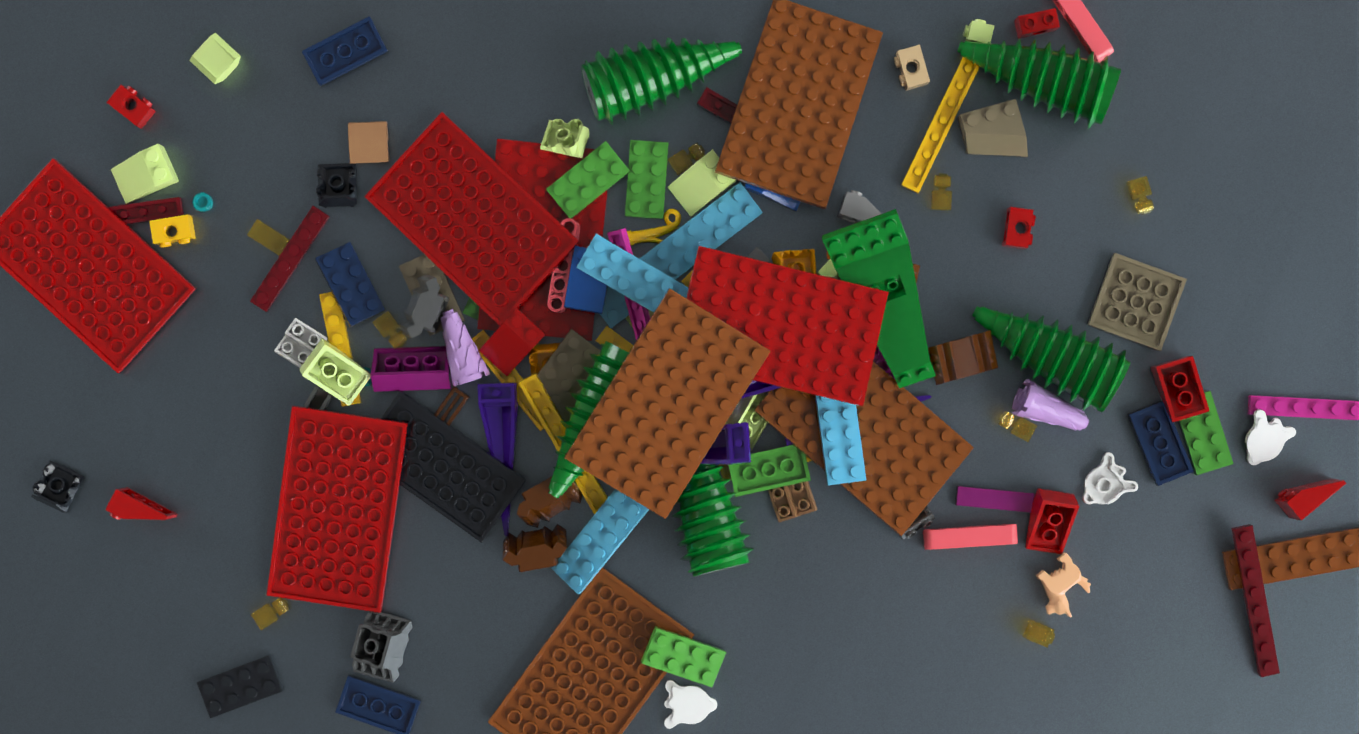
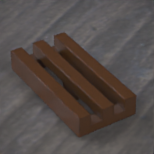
M454 386L434 413L438 416L455 392L458 393L441 417L444 421L462 396L464 399L447 421L449 425L452 424L470 398Z

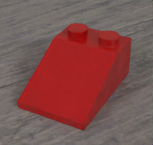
M517 308L479 351L503 374L508 376L546 334Z
M1185 356L1150 367L1155 385L1171 422L1210 411L1193 356Z
M1327 479L1289 489L1285 488L1278 493L1279 497L1274 501L1289 518L1302 521L1342 488L1346 482L1344 480Z
M128 487L116 489L105 509L110 512L109 515L117 520H167L178 515Z
M1037 488L1030 513L1025 544L1026 549L1056 554L1063 553L1080 507L1074 494Z

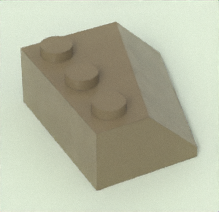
M1016 99L963 113L957 117L967 154L1028 157L1027 137Z

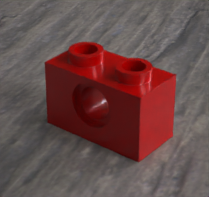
M1056 8L1021 15L1014 20L1018 39L1054 32L1060 27Z
M120 85L107 103L135 126L142 129L156 112L151 107L153 104L144 97L140 99L137 96L138 92L128 85L126 88ZM135 101L136 107L130 110L129 104Z
M1017 207L1007 208L1002 246L1027 249L1032 244L1033 234H1030L1031 226H1034L1036 216L1033 215L1034 210ZM1017 223L1023 225V233L1016 231L1015 226Z

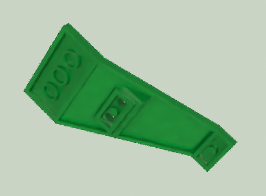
M894 209L822 235L823 243L842 281L889 292L877 346L893 373L898 387L902 388L935 377L936 374L928 352L909 241L897 210Z

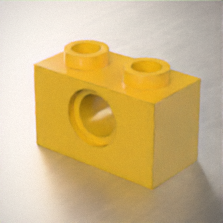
M190 215L149 221L153 244L160 245V248L172 246L171 243L174 242L188 244L191 243L190 240L196 239L193 218ZM172 227H175L177 233L171 237L169 231Z

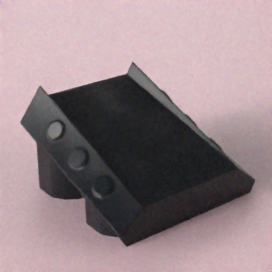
M319 164L317 170L318 186L316 188L319 206L324 208L354 207L357 204L356 164Z
M49 460L42 470L43 474L40 480L36 481L32 487L34 492L31 497L62 513H66L84 476Z

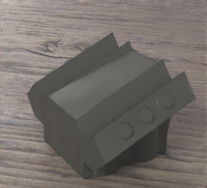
M428 274L417 278L420 287L412 290L413 295L409 305L403 311L406 320L398 323L402 334L409 338L420 335L423 329L435 333L441 321L440 317L443 316L442 313L445 312L449 302V297L438 293L440 287L436 277Z
M369 611L365 616L364 623L359 624L350 657L353 658V671L394 683L400 675L398 669L403 663L404 651L409 641L408 633L413 628L411 620L382 612Z

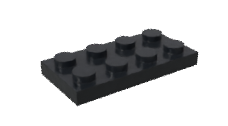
M271 655L197 682L210 718L283 691Z

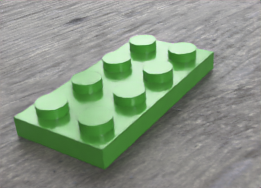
M630 140L628 166L630 172L628 173L625 217L663 219L668 142Z
M605 141L546 190L565 214L572 219L628 174L630 170Z
M1211 391L1204 392L1209 412L1178 421L1195 475L1234 464Z
M794 445L752 453L750 463L728 465L733 489L736 493L735 497L811 481L806 456Z
M655 626L641 663L713 687L726 651Z

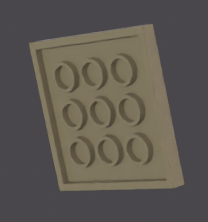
M1113 253L1087 325L1161 351L1187 279Z
M572 329L537 374L561 417L566 421H569L571 414L565 407H574L576 402L570 393L580 394L582 389L576 380L587 379L588 374L583 367H593L595 363L589 354L600 353L598 348Z

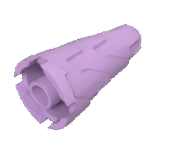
M453 309L443 312V317H440L453 386L482 378L484 374L485 376L489 375V369L458 312L454 313Z
M1030 379L1022 383L1026 387L1024 389L1019 387L1014 397L1012 409L1015 411L1012 413L1018 417H1025L1051 425H1059L1074 431L1085 429L1089 423V419L1084 414V411L1072 406Z

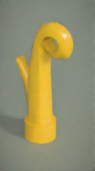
M676 209L666 210L664 221L667 225L627 231L630 245L632 246L637 243L659 244L663 240L657 237L674 231L680 225L681 215ZM670 214H674V222L668 219Z

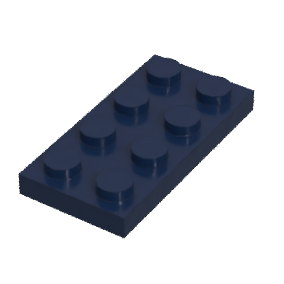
M370 16L302 51L320 86L388 52Z
M351 242L315 258L349 327L385 311Z
M1163 401L1128 414L1156 486L1194 472L1175 424L1171 422Z
M348 675L335 713L395 734H410L421 700Z

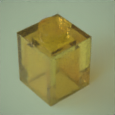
M1029 619L1023 637L1048 648V645L1054 641L1055 633L1053 628Z

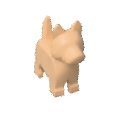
M1063 553L1056 558L1059 562H1062V569L1054 570V573L1051 572L1050 575L1042 570L1035 576L1038 580H1041L1049 598V603L1045 606L1047 614H1066L1071 618L1072 615L1065 592L1078 583L1087 593H1090L1089 586L1091 583L1087 582L1088 579L1081 575L1079 568L1073 564L1070 556L1067 553Z

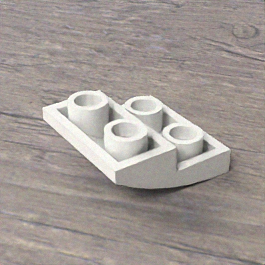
M295 318L274 352L300 368L322 338L327 341L328 338Z

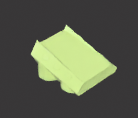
M214 33L199 47L189 61L214 84L224 81L238 66L241 56L219 35Z
M562 119L549 120L540 148L545 151L583 158L588 138H590L589 128L583 126L579 119H573L568 123H564Z

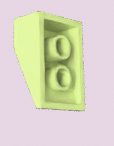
M160 144L138 152L111 169L126 204L179 182L164 146Z
M713 149L667 187L690 217L736 182L735 179L715 173L719 157Z
M323 338L299 369L302 376L348 406L351 405L371 378V373Z

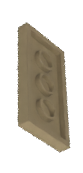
M425 254L399 266L411 295H413V289L420 287L417 280L418 277L426 274L436 277L440 287L438 293L449 297L445 312L453 309L454 313L458 312L462 322L466 321L445 273ZM441 321L435 333L428 331L430 336L443 331Z

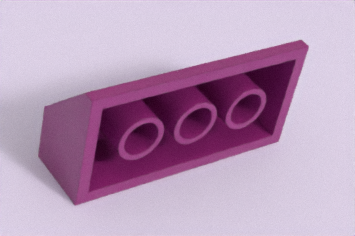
M446 346L374 349L371 369L374 392L451 389L452 378Z

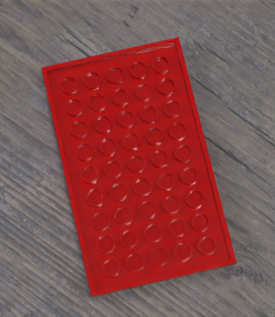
M443 112L438 115L364 196L499 326L517 308H520L580 243L570 231Z
M497 139L495 162L560 223L564 219L569 218L546 189L595 149L585 148L583 158L541 150V143ZM607 191L572 218L580 226L579 247L588 248L595 234L603 237ZM569 223L566 226V229L572 232L574 230V224ZM563 261L560 264V270L564 271L568 267L567 261ZM552 273L519 308L547 337L565 338L572 329L587 341H592L595 313L567 308L563 313H556L548 308L547 301ZM564 280L557 282V289L562 290L565 286ZM557 299L554 301V308L559 309L562 301ZM479 307L477 329L496 331L500 326Z
M52 159L0 217V266L117 373H121L196 290L186 278L56 159Z
M698 246L686 299L770 350L769 355L753 381L858 406L864 405L889 292Z
M292 406L267 596L381 613L408 423Z

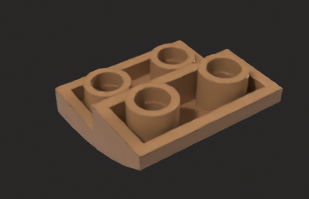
M387 121L348 123L350 164L389 162Z
M808 481L768 490L778 522L818 510Z

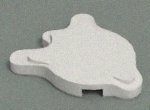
M1255 410L1254 424L1245 437L1247 462L1251 465H1257L1274 459L1282 451L1285 442L1296 435L1295 428L1291 426L1283 427L1278 418H1273L1268 422L1266 413L1263 410Z
M1104 453L1100 465L1087 474L1082 495L1084 503L1110 504L1119 499L1123 493L1138 490L1137 482L1123 479L1126 469L1115 464L1112 453Z
M668 680L665 683L669 696L665 700L664 705L666 708L672 709V713L664 721L666 728L671 729L679 723H699L710 712L716 710L717 701L711 698L701 687L695 685L681 686L673 680Z

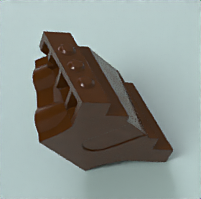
M991 330L928 348L930 360L936 374L934 377L936 385L998 368Z
M551 476L522 493L525 501L519 504L517 515L527 525L538 528L540 519L549 522L550 518L558 513L570 510L571 502L581 503L583 494L578 486L573 482L572 486H569L562 496L560 495L559 498H556L548 493L550 490L548 487L552 479Z
M557 524L553 531L544 526L540 530L529 532L522 530L517 537L509 533L503 541L502 560L511 566L518 565L519 572L555 566L558 563V557H561L567 549L566 529Z

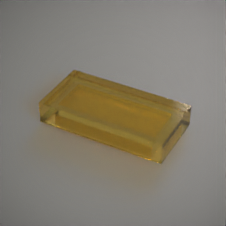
M259 219L256 220L247 234L279 256L290 241V239Z

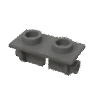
M927 506L901 536L903 540L913 537L920 528H926L932 524V520L935 518Z

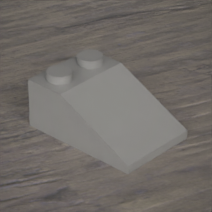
M851 190V192H846L837 218L858 223L881 213L865 197H862V193Z

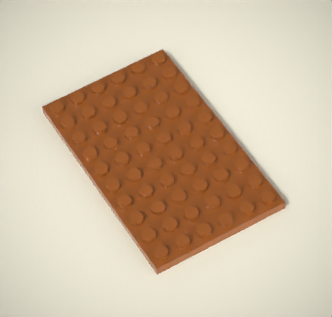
M773 0L715 173L826 209L883 32L788 0Z
M669 288L564 458L666 519L769 355L770 350Z
M873 361L864 405H856L866 481L840 485L898 535L902 536L974 447L904 387L899 388L896 380ZM783 387L771 390L754 409V412L825 471L815 395Z
M602 567L505 697L488 723L503 734H622L667 673L641 663L654 627L656 626L691 639L694 633Z

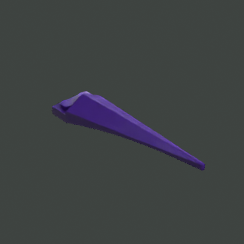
M517 383L477 384L478 405L489 453L513 470L518 413ZM511 502L501 515L505 536H508Z
M748 423L724 425L701 464L733 465L750 463Z

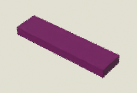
M957 486L955 505L1031 512L1034 493Z

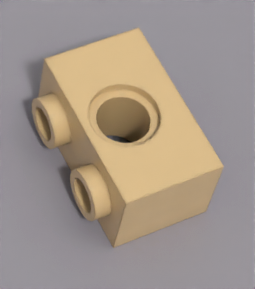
M920 45L898 50L895 54L896 57H894V63L901 72V75H899L901 86H905L907 91L928 85L930 79ZM913 64L916 71L913 73L908 72L906 65Z

